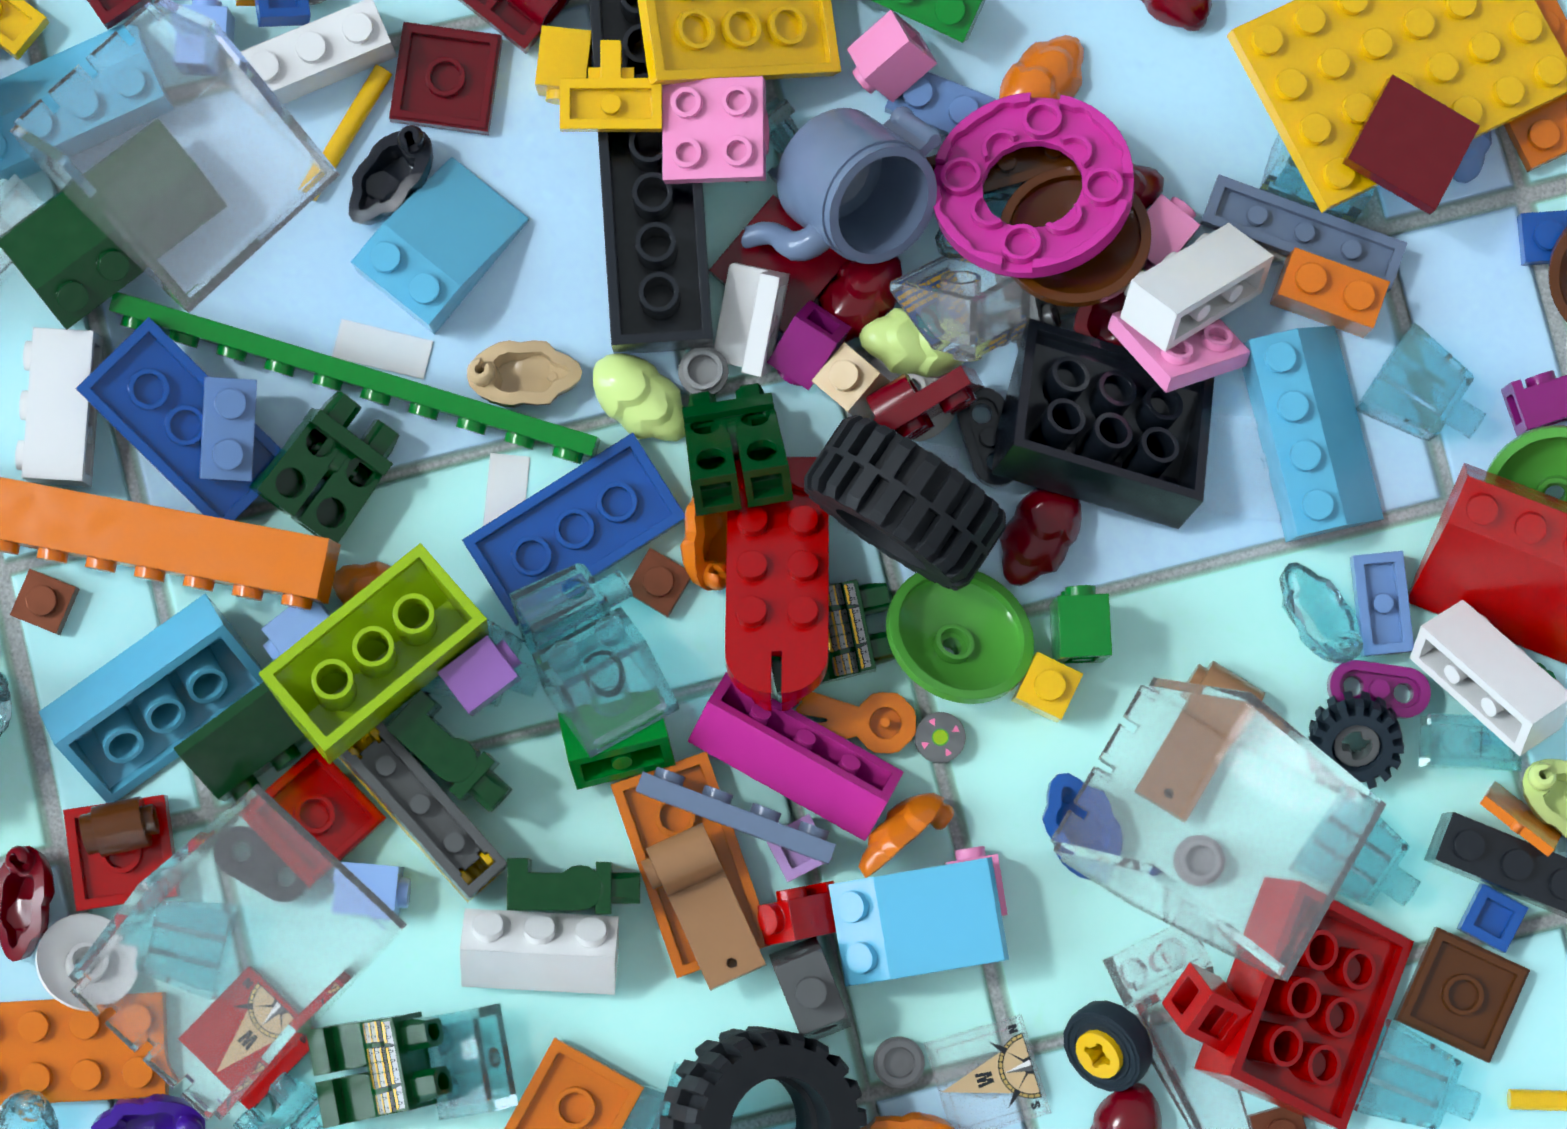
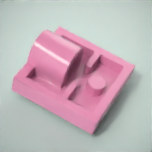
M763 76L708 78L662 85V173L665 184L766 181V155L769 152L770 134L766 110V81Z
M1122 310L1111 315L1108 325L1110 332L1166 393L1245 367L1251 352L1221 319H1218L1164 352L1120 318Z

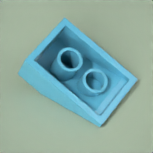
M451 157L424 183L422 188L413 193L382 223L352 259L351 263L357 273L435 335L528 223L529 218L456 159Z
M992 857L828 885L845 987L1009 960Z

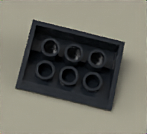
M1029 318L1025 323L997 428L991 474L1179 529L1204 500L1215 377L1166 393L1125 347Z

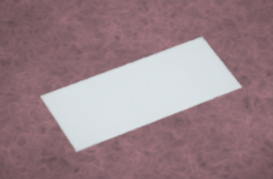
M341 319L332 357L424 379L433 341Z
M490 453L483 526L526 500L530 457Z

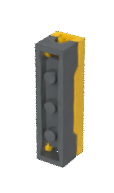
M382 722L338 757L467 903L506 869L507 862L398 739L386 729Z

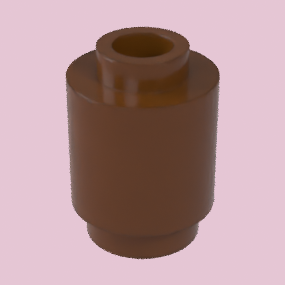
M141 796L91 807L90 813L82 814L79 817L81 836L88 855L100 853L102 857L149 847L152 846V835L160 833L159 820L154 805H145Z

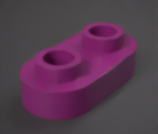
M1350 660L1336 666L1327 680L1329 697L1335 695L1337 701L1340 702L1345 700L1343 694L1345 692L1344 681L1348 677L1357 679L1360 683V691L1356 696H1353L1354 698L1360 699L1361 691L1370 693L1371 700L1374 702L1379 696L1385 700L1387 709L1392 707L1398 719H1407L1419 715L1426 709L1431 698V688L1426 677L1418 670L1409 667ZM1398 684L1405 685L1410 691V698L1406 703H1400L1394 697V689Z

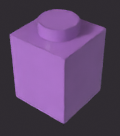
M486 635L437 673L467 713L474 716L521 680L514 669L522 663L504 639L495 645L491 638Z

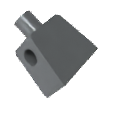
M816 937L769 954L799 1034H803L806 1038L819 1040L851 1027L848 1014Z

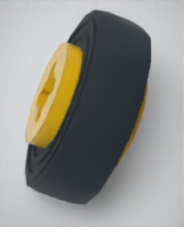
M1107 1000L1092 1001L1071 1016L1063 1032L1064 1049L1069 1062L1078 1074L1093 1086L1109 1092L1124 1091L1138 1083L1145 1076L1153 1061V1045L1146 1028L1140 1020L1122 1005Z

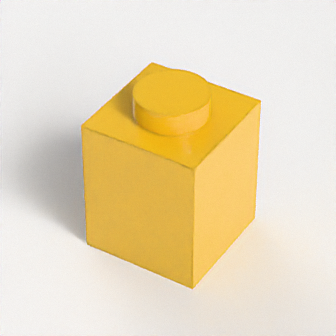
M542 25L535 86L538 96H546V102L560 105V78H588V67H591L593 57L591 30Z
M1037 651L1033 655L1030 667L1022 678L1011 701L1057 723L1062 720L1083 673Z

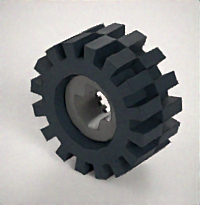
M1352 691L1343 692L1345 700L1340 702L1337 701L1334 695L1327 699L1328 708L1326 710L1321 706L1318 707L1315 711L1316 721L1311 720L1309 724L1310 736L1308 738L1315 768L1319 766L1320 775L1326 781L1331 776L1333 785L1342 789L1344 782H1349L1351 791H1360V782H1367L1368 789L1377 787L1375 778L1380 776L1384 782L1391 778L1390 768L1398 769L1401 764L1399 754H1404L1403 736L1396 713L1392 707L1387 709L1385 700L1379 696L1375 702L1372 701L1368 692L1361 691L1360 699L1354 698ZM1361 732L1363 740H1369V743L1366 744V748H1361V751L1357 749L1355 750L1356 752H1353L1350 745L1342 743V741L1350 733Z

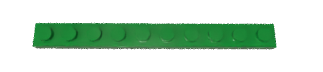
M120 292L112 296L108 309L122 316L121 326L136 330L150 317L160 328L170 330L169 337L176 343L197 348L199 340L218 345L217 355L243 363L246 361L247 354L266 359L264 365L266 370L293 377L295 369L314 374L313 384L341 392L343 383L362 389L360 398L385 406H389L391 398L410 403L409 413L437 421L439 412L458 418L456 427L477 434L485 435L487 427L506 432L505 442L533 450L535 441L554 447L552 456L576 464H581L583 456L590 458L596 456L601 440L597 436Z

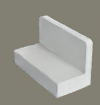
M741 263L729 265L713 349L723 355L727 364L742 367L741 373L762 377L771 372L772 366L767 361L776 348L790 274Z

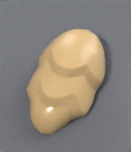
M537 340L498 342L479 353L467 368L469 386L481 398L490 403L508 408H516L523 404L533 406L550 405L558 396L573 389L580 381L582 369L576 360L556 351L547 341Z

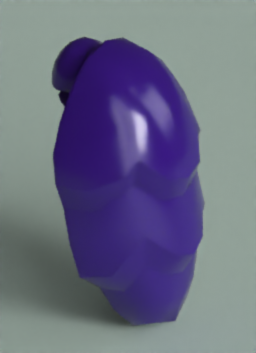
M153 1094L147 1098L119 1099L111 1109L103 1112L95 1119L91 1129H205V1119L198 1106L186 1099L166 1094Z

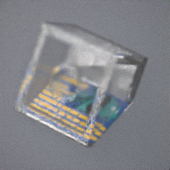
M948 254L943 255L890 282V292L933 350L950 353L953 359L958 361H978L982 359L984 354L995 348L1008 345L1010 340L1023 334L1025 323L1030 318V294L1022 289L1012 277L992 273L962 257Z

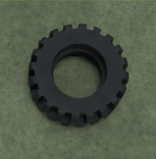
M860 415L850 416L840 422L804 478L805 493L809 495L813 502L820 505V508L827 514L833 516L844 527L850 529L858 537L873 545L891 559L898 561L911 571L917 572L926 579L938 583L947 589L951 588L957 591L970 584L1006 529V513L978 485L972 483L965 475L943 462L941 458L932 452H928L920 447L916 442L901 436L885 425H880L876 421L867 417L863 418Z
M748 1026L746 1030L733 1028L721 1032L718 1037L719 1042L712 1040L704 1041L695 1048V1053L698 1056L696 1061L684 1059L675 1071L681 1077L677 1087H667L663 1101L670 1102L671 1104L668 1116H660L659 1129H730L734 1112L741 1099L751 1088L767 1079L779 1081L789 1093L795 1109V1129H860V1126L868 1124L866 1109L859 1108L856 1104V1100L862 1097L857 1080L844 1078L849 1073V1067L840 1056L829 1054L828 1046L816 1039L806 1038L803 1034L762 1026Z

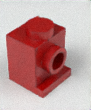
M834 881L776 891L777 902L758 905V923L762 930L765 946L836 933L828 886L829 884H834Z
M1191 962L1162 1001V1005L1185 1035L1222 1053L1252 1013L1247 1005L1237 999L1220 976Z

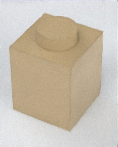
M845 342L812 379L814 384L852 416L860 415L863 418H869L873 414L866 397L891 382Z

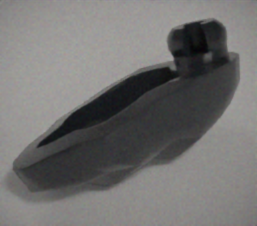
M409 125L400 131L383 137L372 147L369 155L358 166L352 176L353 191L349 200L348 214L353 222L369 226L373 225L383 218L391 216L414 192L422 188L432 168L434 156L430 138L418 126Z

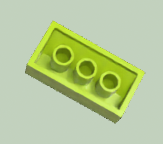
M419 543L258 674L296 726L323 758L331 764L439 675L437 672L486 635H489L487 618L427 549Z

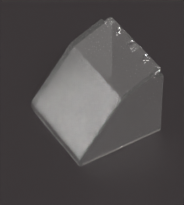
M155 0L153 3L149 1L123 24L125 29L136 40L131 46L115 31L86 57L87 62L98 73L93 80L81 66L77 65L48 91V94L61 108L56 113H53L39 99L13 122L15 126L10 130V133L17 139L25 152L70 200L181 308L189 313L340 174L215 20L171 0Z
M1153 677L1149 687L1145 685L1139 687L1123 715L1125 719L1136 725L1137 729L1133 733L1118 723L1098 758L1103 764L1113 769L1111 774L1099 767L1093 766L1073 801L1074 804L1088 813L1082 819L1071 810L1067 811L1050 840L1055 845L1053 851L1062 857L1060 861L1131 906L1273 978L1288 982L1383 812L1386 803L1253 693Z
M256 784L138 884L68 976L76 984L70 992L96 1017L111 1006L116 1013L105 1022V1025L134 1053L148 1041L153 1048L142 1060L172 1089L186 1077L192 1084L181 1094V1097L206 1121L213 1115L221 1121L281 1062L391 944L407 924L268 793Z

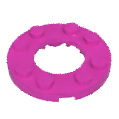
M1030 92L994 100L961 120L945 138L935 157L934 174L937 182V198L933 208L937 223L944 237L969 262L982 269L1003 276L1016 278L1046 277L1069 271L1086 263L1103 251L1114 240L1126 222L1132 207L1135 188L1131 154L1125 139L1113 122L1103 113L1073 97L1061 95L1060 99L1032 98ZM1042 146L1058 150L1074 161L1082 175L1081 193L1074 207L1063 218L1053 223L1049 221L1043 227H1033L1028 224H1006L991 213L984 200L983 185L989 170L1003 156L1015 150Z

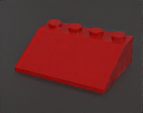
M1464 463L1408 591L1409 603L1439 615L1459 601L1464 600L1479 614L1485 616L1496 629L1514 644L1567 664V502Z
M1265 878L1226 981L1227 986L1237 999L1247 1005L1252 1013L1223 1053L1203 1043L1194 1069L1233 1088L1333 1129H1346L1414 941L1302 882Z

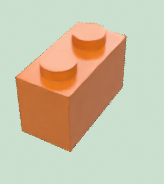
M1294 247L1285 259L1270 305L1328 326H1335L1336 329L1364 338L1375 326L1390 281Z

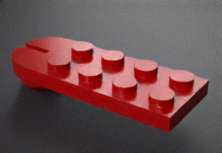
M787 457L794 500L748 508L740 460L734 461L742 509L727 511L726 669L731 681L742 693L751 697L754 703L764 710L771 712L772 656H782V711L790 710L799 704L803 697L814 691L824 679L828 668L829 514L822 510L820 505L813 502L804 491L805 475L817 457Z

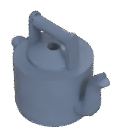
M904 106L896 108L891 113L890 119L884 124H881L865 112L852 108H837L815 116L796 132L785 148L780 163L767 172L770 178L777 184L778 197L783 209L790 218L804 229L793 231L776 222H758L743 227L745 232L741 238L742 246L744 248L771 245L780 255L791 261H808L818 257L829 248L848 260L864 264L881 263L897 257L918 240L934 212L933 206L936 204L937 182L934 171L925 156L940 145V133L916 117L908 107Z

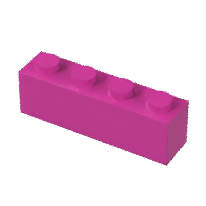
M727 672L708 700L687 741L863 841H866L904 773L902 770L795 710L782 711V703L773 698L772 712L764 710L755 704L751 697L742 693L733 684Z

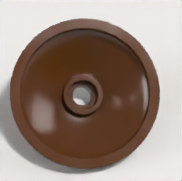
M1077 166L1051 169L1026 181L1010 197L1000 219L1010 225L1028 224L1033 227H1043L1049 221L1053 223L1063 218L1074 207L1082 190V175ZM1134 192L1131 210L1120 232L1103 251L1086 263L1056 275L1037 278H1012L1032 296L1058 306L1085 307L1100 304L1118 296L1126 290L1131 280L1140 271H1143L1149 256L1151 225L1142 201Z

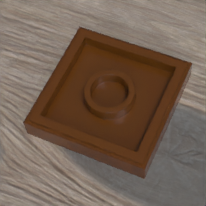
M1434 927L1393 1020L1486 1063H1490L1530 969L1439 927Z

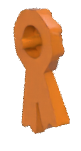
M811 692L802 698V702L795 710L802 715L827 719L826 722H818V724L845 739L857 736L874 753L899 752L912 740L916 733L915 710L898 693H873L858 707Z

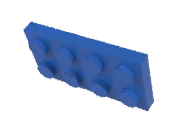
M148 317L75 389L203 515L234 521L259 496L249 486L260 472H264L281 448L255 423L252 481L200 479L204 377L209 376Z
M631 433L468 535L462 541L510 618L518 626L685 521V514L634 433Z

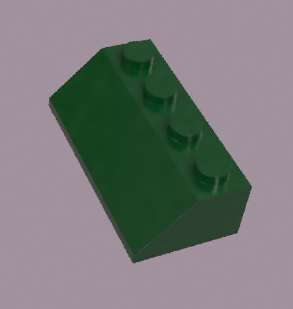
M156 119L0 236V247L56 319L68 330L227 210L228 206L199 167L164 125Z
M262 682L173 749L218 800L227 801L232 797L237 803L261 786L257 778L267 770L274 767L279 772L295 762L302 755L298 748L307 742L308 739L296 726L266 684Z

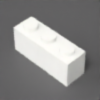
M363 0L235 53L232 56L251 101L261 114L372 68L376 64L379 65L396 58L397 54L374 1Z
M1227 223L1210 234H1202L1193 244L1178 253L1175 251L1171 252L1161 263L1145 272L1140 271L1124 291L1126 299L1120 318L1166 352L1261 294L1274 255L1236 227Z
M33 327L32 341L27 340L24 344L23 366L25 371H29L28 390H22L19 400V416L26 423L24 440H18L16 445L15 465L17 470H22L21 478L30 483L92 487L98 411L75 388L102 361L103 338L93 330Z
M1461 600L1421 625L1410 659L1517 755H1523L1562 728L1567 716V689L1467 602Z
M465 908L460 942L461 987L615 995L619 955V916Z

